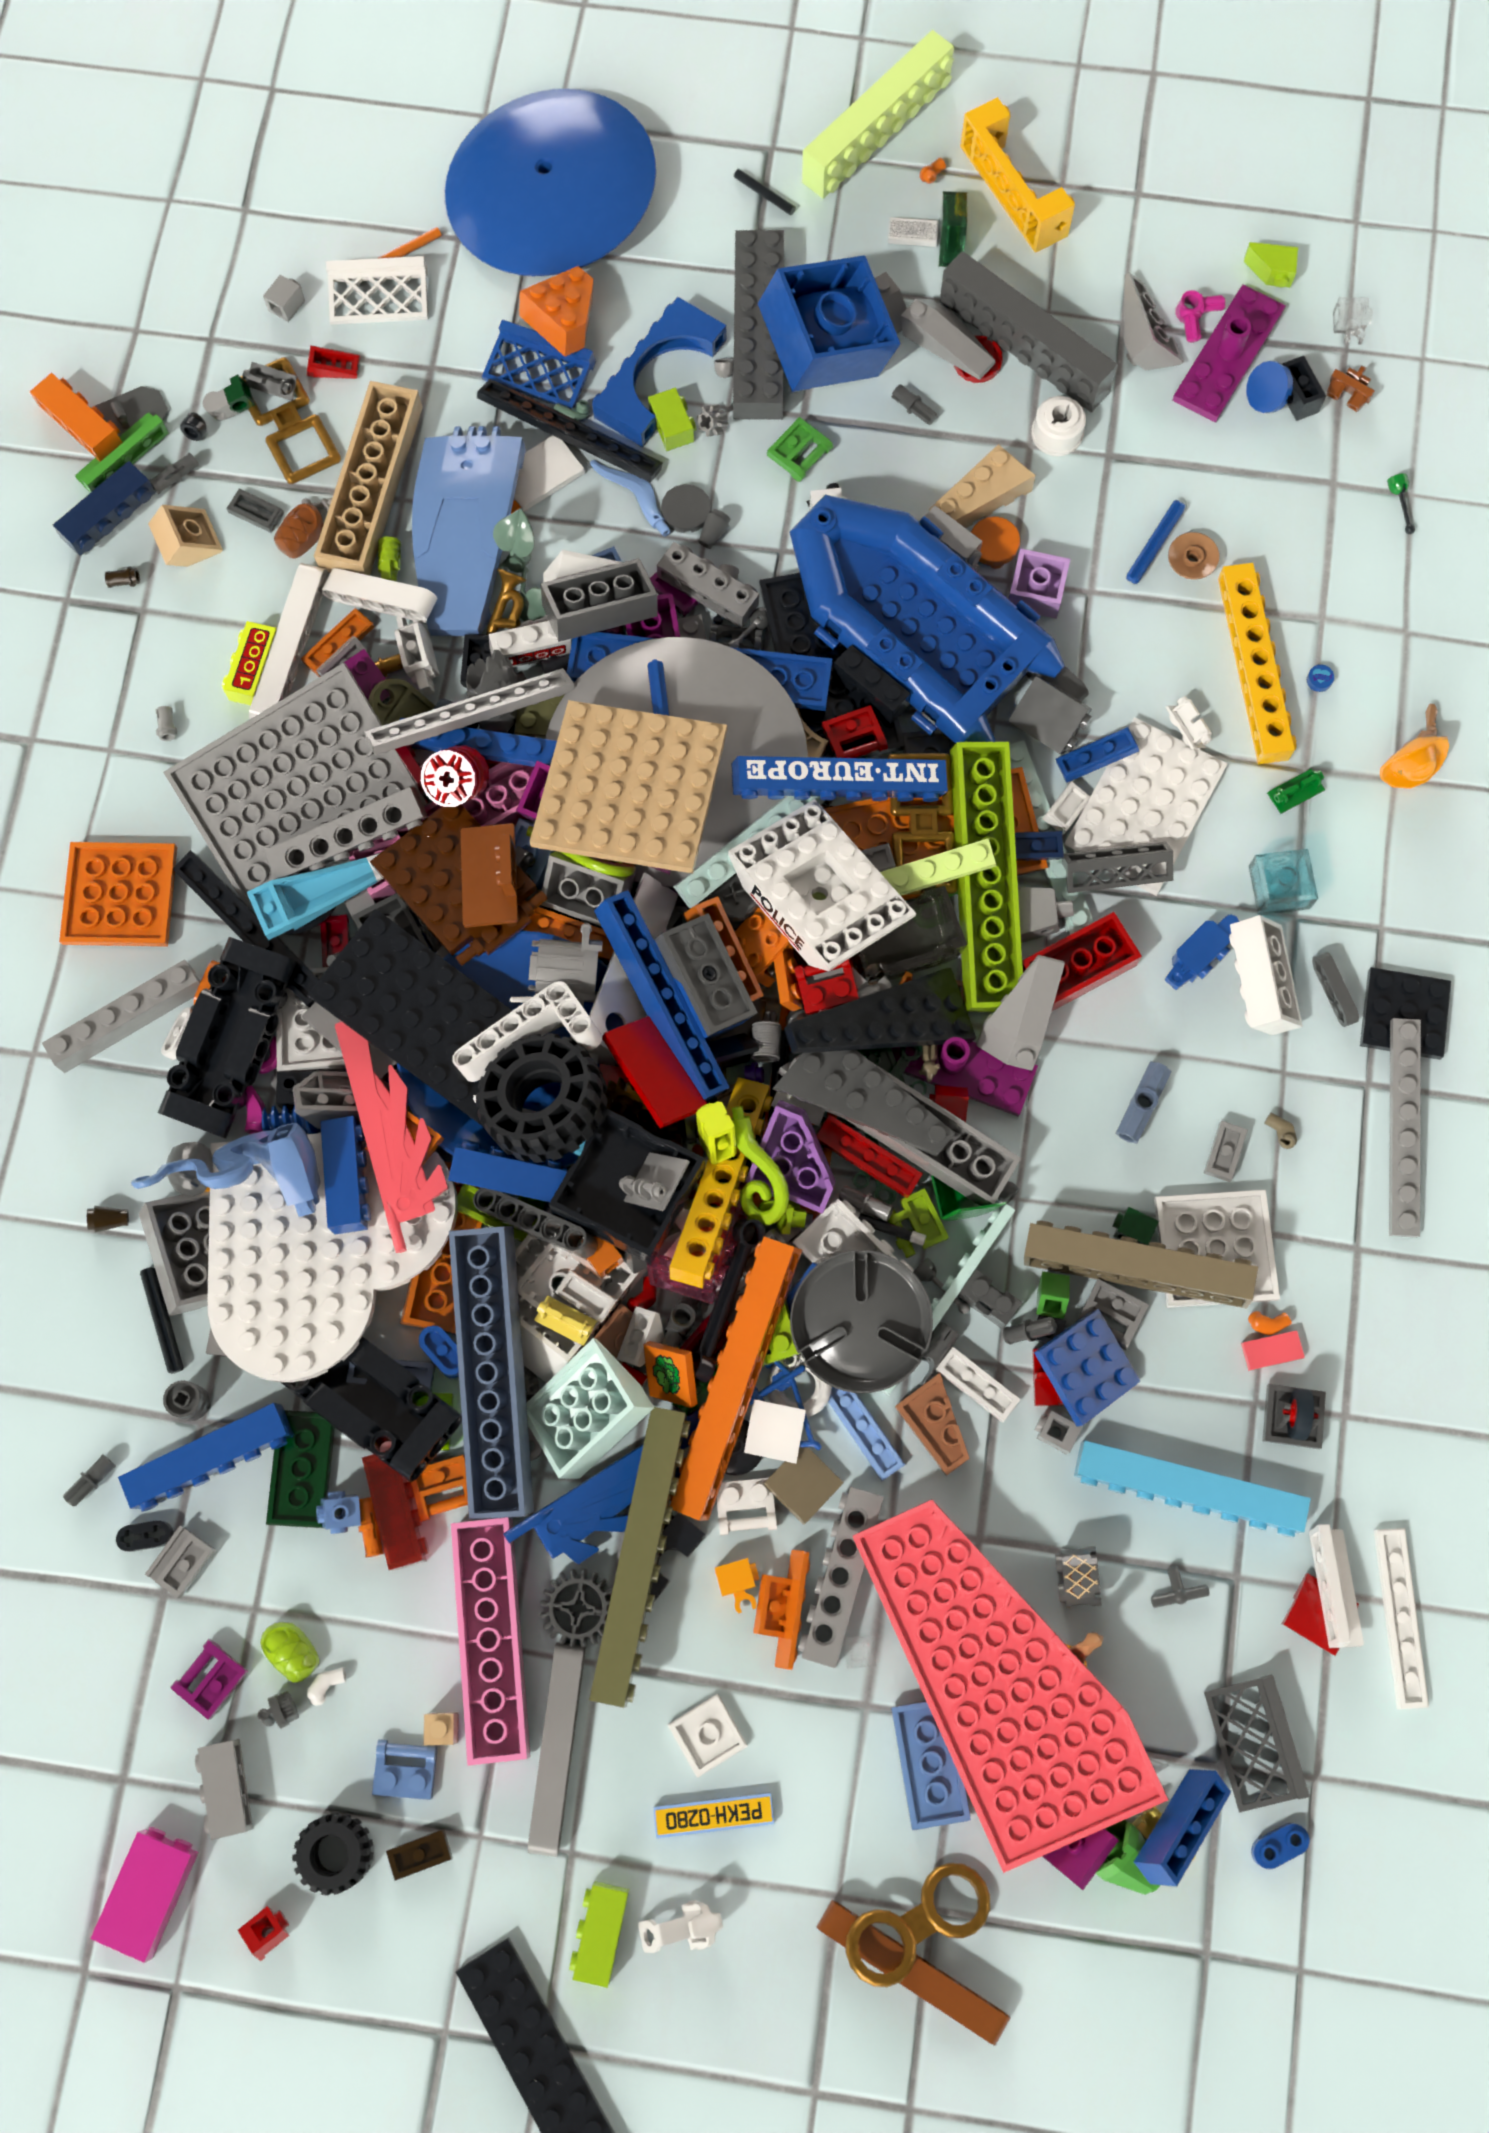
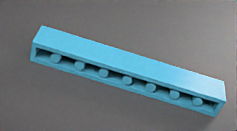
M1083 1441L1080 1444L1074 1476L1081 1478L1080 1483L1097 1487L1098 1483L1109 1485L1108 1490L1121 1494H1125L1126 1490L1137 1492V1498L1153 1501L1154 1497L1164 1499V1504L1175 1508H1181L1182 1504L1192 1506V1512L1202 1515H1210V1511L1221 1514L1220 1519L1238 1523V1519L1249 1521L1250 1527L1266 1530L1267 1526L1278 1529V1534L1288 1537H1295V1533L1305 1532L1311 1498L1089 1441Z

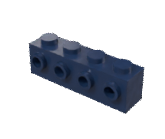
M128 461L56 521L53 527L60 538L81 556L85 552L90 551L100 539L110 534L120 522L129 518L139 506L148 502L156 492L149 479Z

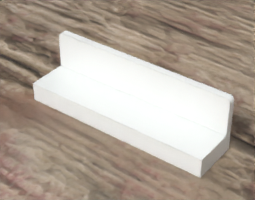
M1330 1524L1317 1525L1309 1531L1329 1648L1361 1647L1364 1645L1344 1532L1341 1529L1331 1530Z

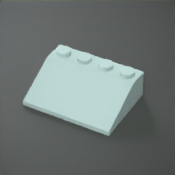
M596 1338L588 1342L526 1403L528 1426L559 1479H580L654 1409L642 1386Z

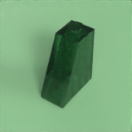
M943 191L938 267H947L965 249L967 192Z

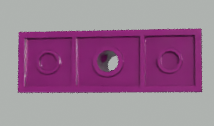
M1242 284L1175 392L1172 401L1216 423L1284 312L1286 305Z
M952 1037L944 1045H937L938 1057L935 1064L939 1063L940 1069L933 1076L932 1081L928 1082L926 1076L919 1074V1070H921L924 1064L922 1060V1046L891 1048L901 1073L932 1085L968 1087L970 1099L1017 1117L1021 1113L1038 1065H1034L1031 1071L1007 1065L979 1048L976 1042L967 1043L962 1038ZM948 1055H955V1056H957L959 1059H958V1060L952 1059V1058H950Z

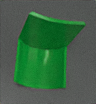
M931 1175L940 1218L945 1221L984 1215L1006 1204V1202L980 1206Z

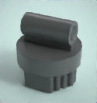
M288 1691L268 1698L270 1708L261 1709L257 1714L258 1719L266 1726H272L276 1721L280 1729L290 1725V1722L299 1718L298 1709Z

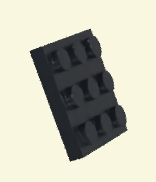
M1371 967L1367 974L1360 1046L1390 1051V1020L1393 1018L1421 1020V1057L1441 1060L1444 1057L1451 981Z

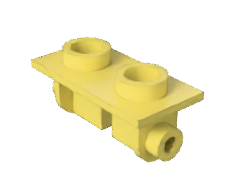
M548 1295L544 1302H540L537 1308L538 1313L534 1321L582 1346H585L597 1323V1320Z

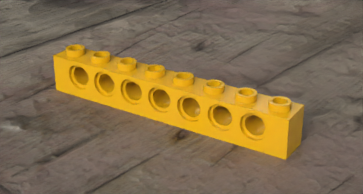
M1253 563L1223 566L1218 582L1257 763L1266 764L1288 761L1296 750L1297 743L1295 736L1291 735V715L1289 711H1286L1284 704L1286 702V692L1280 686L1281 670L1279 664L1275 663L1276 648L1274 641H1271L1269 636L1270 620L1265 618L1264 595H1260L1259 591L1260 575L1258 572H1255ZM1239 591H1243L1247 595H1242L1239 593ZM1244 614H1248L1252 618H1247L1244 616ZM1248 637L1255 638L1257 642L1250 640ZM1253 660H1258L1263 665H1258ZM1259 683L1265 684L1268 688L1260 687ZM1264 707L1271 708L1273 712L1266 711ZM1269 730L1275 731L1278 736L1271 735Z
M738 1077L726 1108L727 1115L730 1118H733V1107L743 1106V1111H753L752 1113L744 1112V1116H750L754 1137L756 1135L761 1136L765 1120L762 1119L764 1112L769 1113L773 1097L769 1096V1085ZM737 1146L736 1159H727L718 1164H711L709 1159L707 1161L670 1264L671 1280L703 1289L706 1279L711 1280L715 1268V1263H712L714 1255H719L724 1241L721 1238L722 1232L729 1229L732 1214H729L731 1206H737L740 1197L738 1186L740 1182H745L749 1166H746L748 1158ZM720 1179H726V1180H728L729 1182H727V1183H720V1182H718V1180H720ZM719 1203L721 1206L711 1207L709 1204ZM703 1227L712 1228L709 1232H704L700 1229ZM695 1251H701L704 1253L702 1256L692 1255V1253Z

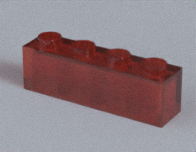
M374 1454L362 1457L388 1570L396 1571L426 1562L425 1555L429 1554V1547L426 1538H421L418 1526H422V1521L418 1509L414 1510L412 1498H415L411 1482H407L403 1476L386 1463L380 1461Z

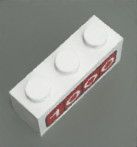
M545 621L489 634V646L491 655L494 650H499L504 658L508 657L513 667L547 660L552 656L570 654L571 639L558 642L550 622Z

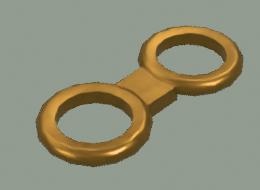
M949 1862L936 1867L926 1877L921 1889V1904L902 1916H898L889 1910L877 1909L860 1915L852 1923L846 1936V1956L850 1968L860 1980L871 1986L890 1987L900 1983L912 1970L916 1960V1945L935 1932H939L948 1938L963 1939L975 1934L985 1924L990 1912V1894L985 1881L976 1870L965 1864ZM959 1876L967 1880L976 1892L977 1910L974 1917L966 1924H950L943 1920L936 1911L934 1891L937 1884L945 1877ZM874 1923H885L893 1927L900 1935L903 1943V1958L900 1965L894 1971L887 1974L876 1973L868 1969L862 1962L858 1951L859 1938L862 1931Z

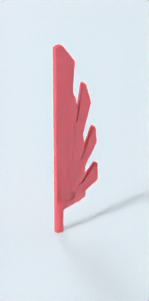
M343 1022L335 1024V1030L395 1252L402 1253L407 1248L400 1223L435 1211L433 1199L446 1191L448 1185L441 1165H437L429 1179H426L422 1165L432 1138L424 1119L421 1118L414 1144L406 1125L408 1088L393 1066L389 1065V1093L374 1072L369 1042Z

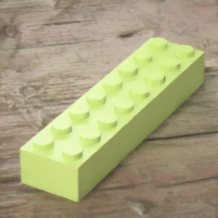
M931 30L803 150L802 183L822 199L829 193L835 192L839 184L846 177H851L855 169L862 162H867L871 154L878 147L884 146L887 139L894 132L897 133L909 118H913L925 103H929L941 88H945L949 84L954 45L934 30Z

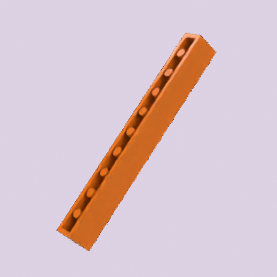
M765 1236L756 1246L754 1254L756 1260L753 1268H750L746 1275L745 1284L747 1286L745 1292L737 1301L736 1311L738 1312L734 1322H731L727 1329L726 1337L728 1340L725 1349H722L718 1355L717 1365L719 1366L716 1375L709 1381L707 1401L700 1407L698 1413L699 1424L689 1438L688 1444L690 1449L688 1455L684 1458L682 1467H679L681 1475L676 1496L671 1495L670 1507H673L674 1511L699 1521L709 1520L802 1253V1250Z

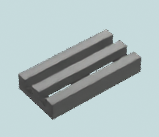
M240 488L226 508L228 513L270 533L274 530L273 525H277L279 522V516L282 517L284 514L282 508ZM240 498L248 502H251L269 512H272L273 514L269 515L252 505H248L240 501ZM243 510H246V511H248V512H250V513H252V514H254V515H256V516H253V515H251V514H249V513H247V512H245V511H243Z

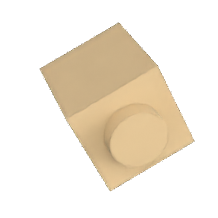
M459 1712L424 1714V1745H454L458 1743Z

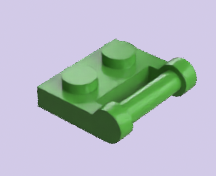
M799 417L767 450V456L789 472L793 479L801 482L805 478L806 472L824 453H828L833 448V444L827 437ZM812 442L816 443L818 446L799 466L794 463Z

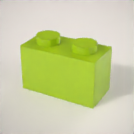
M676 387L649 396V411L656 416L657 431L666 452L693 443L694 431H697L696 424L692 416L688 417L686 400L684 396H679Z

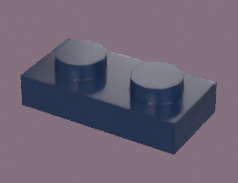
M1062 831L1015 833L1016 861L1061 860L1064 857Z

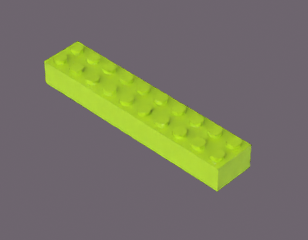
M957 742L950 750L955 849L989 838L997 865L993 868L957 878L964 1004L967 1012H995L1001 1005L1003 997L1006 994L1009 995L1023 974L1009 742Z

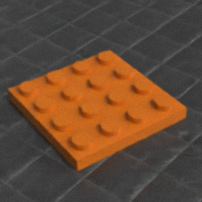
M70 842L59 942L62 945L168 947L175 879L173 868L176 866L178 847L173 843Z

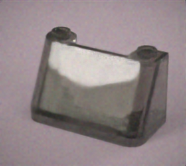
M936 885L922 889L920 891L921 895L916 900L907 902L915 911V917L851 957L854 969L869 985H876L883 976H886L891 981L903 977L906 971L912 974L948 963L960 956L966 948L967 942L945 886L936 888Z

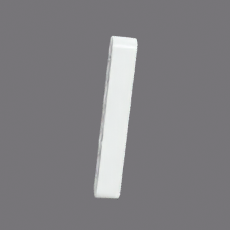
M304 563L298 566L250 706L249 719L289 696L323 597L322 589L328 579L327 569Z

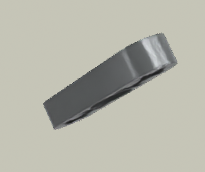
M1328 952L1314 956L1312 958L1314 970L1339 1023L1343 1027L1357 1023L1359 1021L1357 1008L1332 956Z

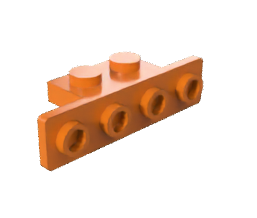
M791 1551L787 1578L764 1574L761 1577L753 1633L779 1637L775 1667L792 1670L797 1659V1637L802 1626L800 1618L801 1609L806 1598L805 1581L810 1569L809 1551Z

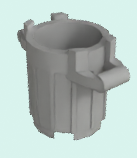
M584 923L581 926L582 942L549 939L532 940V946L539 947L538 952H532L530 956L529 980L536 981V985H529L528 991H534L537 994L550 984L562 981L567 984L583 1008L584 1002L594 1003L598 991H595L598 951L602 952L603 942L602 940L589 939L592 931L589 923Z

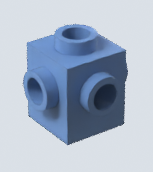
M345 1491L328 1492V1497L321 1498V1505L316 1506L317 1522L322 1523L324 1529H330V1534L348 1532V1527L360 1526L359 1496L355 1494L345 1495ZM341 1508V1513L335 1516V1510Z

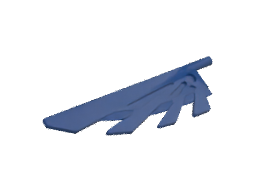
M700 1408L687 1415L686 1421H691L688 1438L682 1439L681 1449L689 1447V1438L692 1432L697 1429L700 1421L698 1419ZM644 1444L503 1533L506 1541L511 1543L534 1528L552 1559L565 1553L575 1563L580 1564L598 1552L599 1548L597 1546L581 1542V1540L594 1531L625 1532L628 1515H616L632 1501ZM679 1467L676 1468L674 1478H680Z

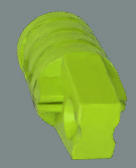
M382 537L378 540V572L381 573L382 579L397 582L398 570L401 568V541L395 537Z

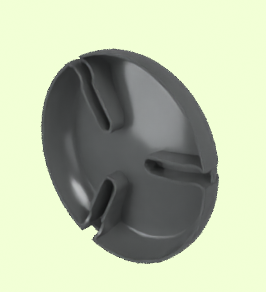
M852 1250L825 1259L806 1275L799 1285L792 1302L790 1328L797 1353H801L805 1360L803 1363L817 1378L843 1391L873 1393L900 1383L918 1367L931 1341L933 1315L927 1292L917 1276L907 1266L897 1259L880 1252Z

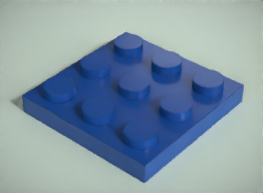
M1099 1308L1087 1313L1034 1352L1076 1426L1086 1424L1141 1382Z

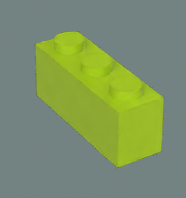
M596 1881L593 1883L592 1889L586 1888L582 1907L587 1908L585 1920H579L576 1938L581 1939L578 1952H572L569 1970L574 1971L572 1980L608 1988L629 1889Z

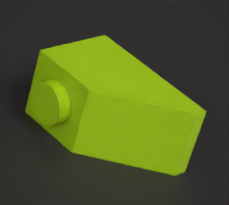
M1249 242L1244 262L1266 285L1290 288L1297 271L1298 247Z

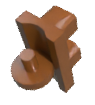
M1362 365L1358 371L1349 367L1346 374L1335 369L1331 375L1326 395L1334 400H1338L1343 391L1348 392L1352 396L1346 406L1358 412L1365 403L1369 404L1375 390L1367 386L1371 379L1363 375L1366 367Z

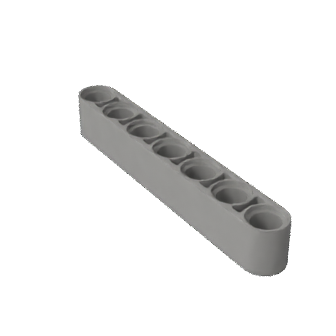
M556 1642L528 1840L529 1854L558 1857L585 1659V1649L581 1645H576L573 1648L568 1643L563 1645Z

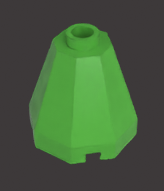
M1126 1820L1104 1828L1119 1841L1095 1874L1104 1881L1144 1895L1155 1892L1160 1885L1150 1884L1134 1863L1146 1842L1141 1832Z

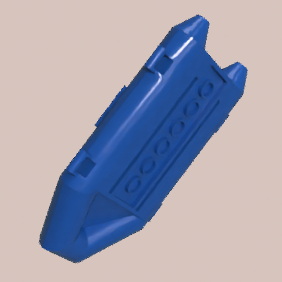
M825 494L789 532L811 617L820 625L814 634L833 651L840 644L847 649L851 645L854 646L911 693L909 704L917 710L911 719L930 736L939 729L955 744L957 742H996L987 716L1028 672L1056 678L1065 668L1055 639L1037 624L1041 616L1023 600H1020L1017 605L1012 603L940 540L944 532L926 516H923L918 521L909 512ZM828 628L834 635H836V636L838 637V639L834 638V637H833L828 631H826L825 629ZM923 713L926 714L932 721L935 722V725L932 724V723H931L926 717H924L922 714H923Z

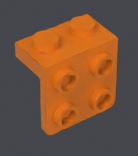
M757 908L755 913L738 927L735 934L758 983L769 988L776 980L766 969L790 942L762 909Z

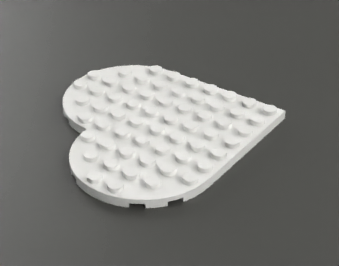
M321 1133L307 1134L315 1152L321 1181L317 1191L320 1202L315 1205L316 1211L312 1214L299 1217L295 1205L287 1206L277 1181L261 1163L253 1165L252 1174L241 1184L223 1189L210 1188L208 1317L212 1333L224 1354L238 1367L261 1379L275 1382H297L311 1379L328 1372L329 1368L341 1360L344 1361L360 1344V1338L366 1328L370 1326L376 1304V1292L402 1286L410 1282L413 1277L423 1270L427 1271L441 1256V1251L449 1239V1231H454L458 1211L457 1191L455 1183L448 1181L450 1171L436 1151L424 1163V1173L428 1180L437 1165H441L448 1189L433 1199L435 1211L400 1223L407 1248L402 1253L395 1252L370 1155L365 1149L367 1146L366 1140L362 1141V1151L364 1150L367 1156V1167L363 1168L364 1177H367L369 1183V1193L365 1194L366 1204H369L371 1210V1220L367 1221L368 1230L335 1235L327 1228ZM229 1142L211 1143L212 1157L216 1150ZM213 1163V1173L220 1172Z

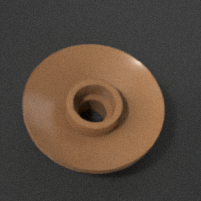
M1189 532L1178 536L1172 542L1168 551V560L1172 569L1180 576L1187 579H1202L1209 576L1216 569L1219 562V550L1214 541L1208 536ZM1188 558H1193L1196 562H1192Z

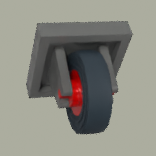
M1268 1384L1266 1387L1262 1441L1322 1449L1326 1392Z

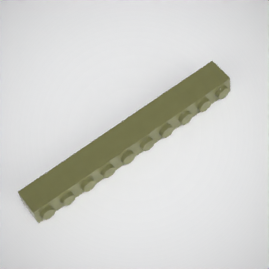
M654 1407L650 1412L589 1701L627 1708V1703H633L636 1685L632 1684L634 1672L639 1673L642 1654H638L640 1642L645 1643L649 1625L644 1624L646 1612L651 1613L653 1609L655 1595L650 1594L652 1583H658L661 1565H656L658 1554H664L667 1536H663L664 1525H670L673 1507H669L671 1495L676 1496L679 1478L674 1477L677 1466L682 1467L685 1450L681 1449L682 1439L688 1438L691 1421H686L687 1415L683 1412Z

